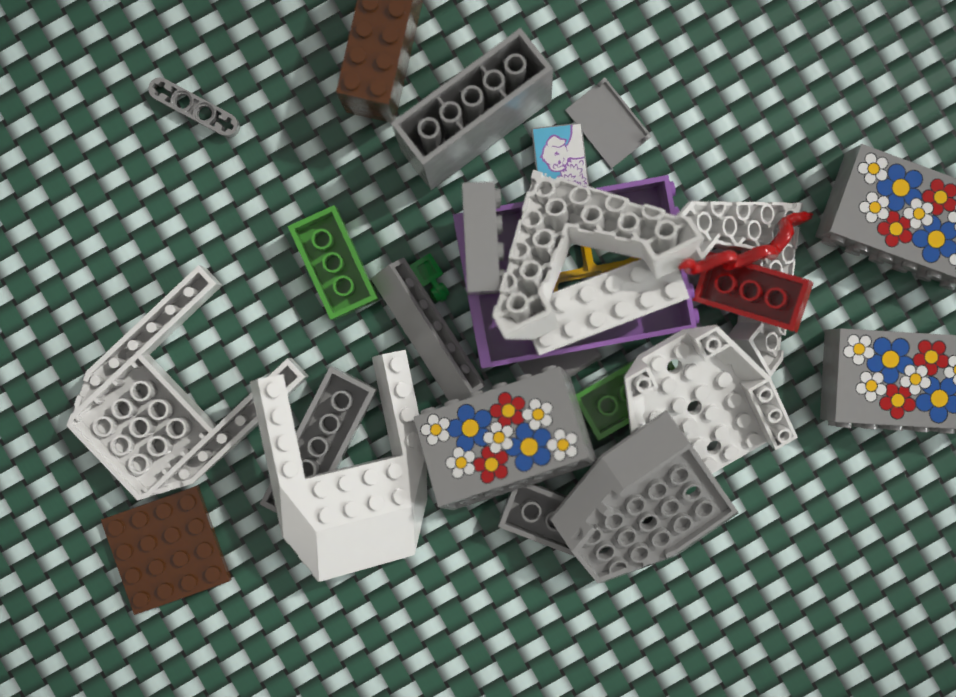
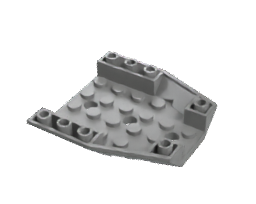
M665 410L603 453L549 518L571 552L597 583H604L679 555L739 513L668 411ZM696 486L693 493L685 494L690 487ZM650 516L653 517L651 522L647 524H642L645 518ZM603 547H610L607 552L599 553Z

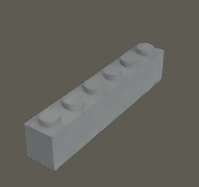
M405 258L389 264L371 278L449 401L453 399L464 400L468 398L470 393L479 391L486 386Z

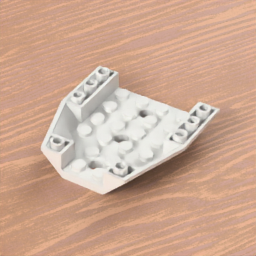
M717 325L679 331L639 354L624 377L631 434L667 410L712 474L765 443L770 444L777 450L798 438L771 377ZM677 359V367L674 370H667L668 363L671 360ZM692 401H698V406L695 410H687L688 405ZM712 441H717L716 448L708 451V444Z

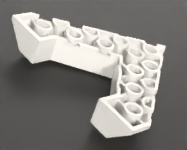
M533 170L530 189L526 193L522 217L517 225L508 257L509 264L507 271L503 275L499 290L500 296L492 314L505 339L534 340L558 328L555 313L549 300L571 244L644 259L655 278L658 279L678 269L679 264L689 258L702 244L704 237L690 217L681 214L677 217L665 213L664 209L645 203L641 206L630 202L628 198L589 186L587 188L579 186L576 182L559 177L553 179L543 176L542 172Z
M688 201L676 216L679 217L681 214L690 217L704 237L702 244L689 257L697 261L704 259L713 247L741 251L743 253L757 246L770 244L779 232L777 224L780 219L792 213L802 212L803 203ZM793 227L794 235L777 259L771 261L763 258L752 264L794 275L795 251L798 245L800 227ZM738 315V323L728 336L770 377L783 361L784 351L780 350L782 335L786 336L787 329Z

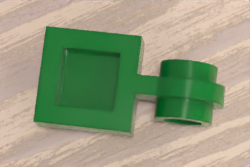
M430 253L409 265L423 287L428 284L431 285V289L428 292L435 303L443 302L447 299L449 295L447 287L444 283L438 284L436 279L443 275V272Z

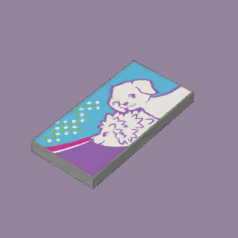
M582 123L531 128L536 171L542 172L543 176L553 179L559 177L576 182L579 186L587 188L589 181Z

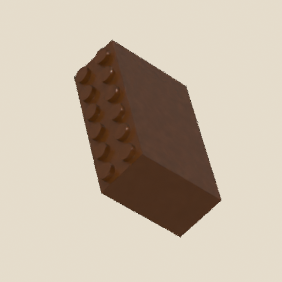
M357 0L336 90L346 113L389 123L396 120L423 0Z

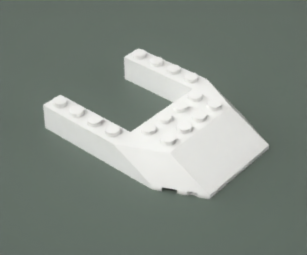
M200 265L188 274L86 371L82 389L74 403V411L70 414L66 425L137 501L195 483L259 425L252 392L216 425L150 356L160 344L223 286L206 267ZM287 358L268 376L284 374L288 396L309 377L292 358Z
M406 350L372 357L392 456L306 477L304 476L284 374L250 381L282 537L293 548L299 559L309 568L311 574L318 582L415 555L427 503V465L413 418L419 415Z

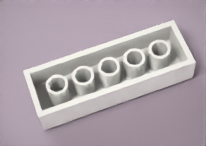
M640 259L553 292L549 303L554 310L558 328L532 340L537 356L690 298L680 271L676 269L656 279L644 259Z

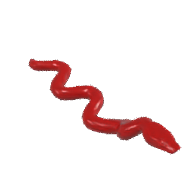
M802 211L781 218L777 224L779 232L770 244L757 246L738 255L732 250H725L698 262L687 258L679 264L678 269L684 270L686 274L695 275L720 265L729 271L744 267L763 258L771 261L775 260L793 237V227L811 220L813 213Z

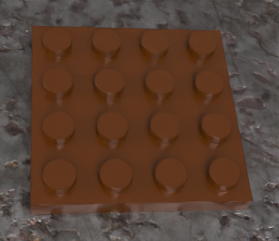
M199 485L101 519L134 615L232 580Z

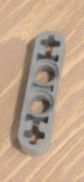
M159 77L150 82L148 90L156 101L223 137L232 138L239 133L240 123L232 114L167 79ZM164 85V88L172 93L171 98L163 93L159 94L156 91L157 86L162 87ZM186 95L190 98V104L188 107L181 109L177 106V100L180 96ZM204 107L211 108L212 116L208 120H201L199 117V112ZM219 113H221L219 118L222 121L228 123L231 120V124L234 126L232 130L227 129L224 132L225 128L216 122Z

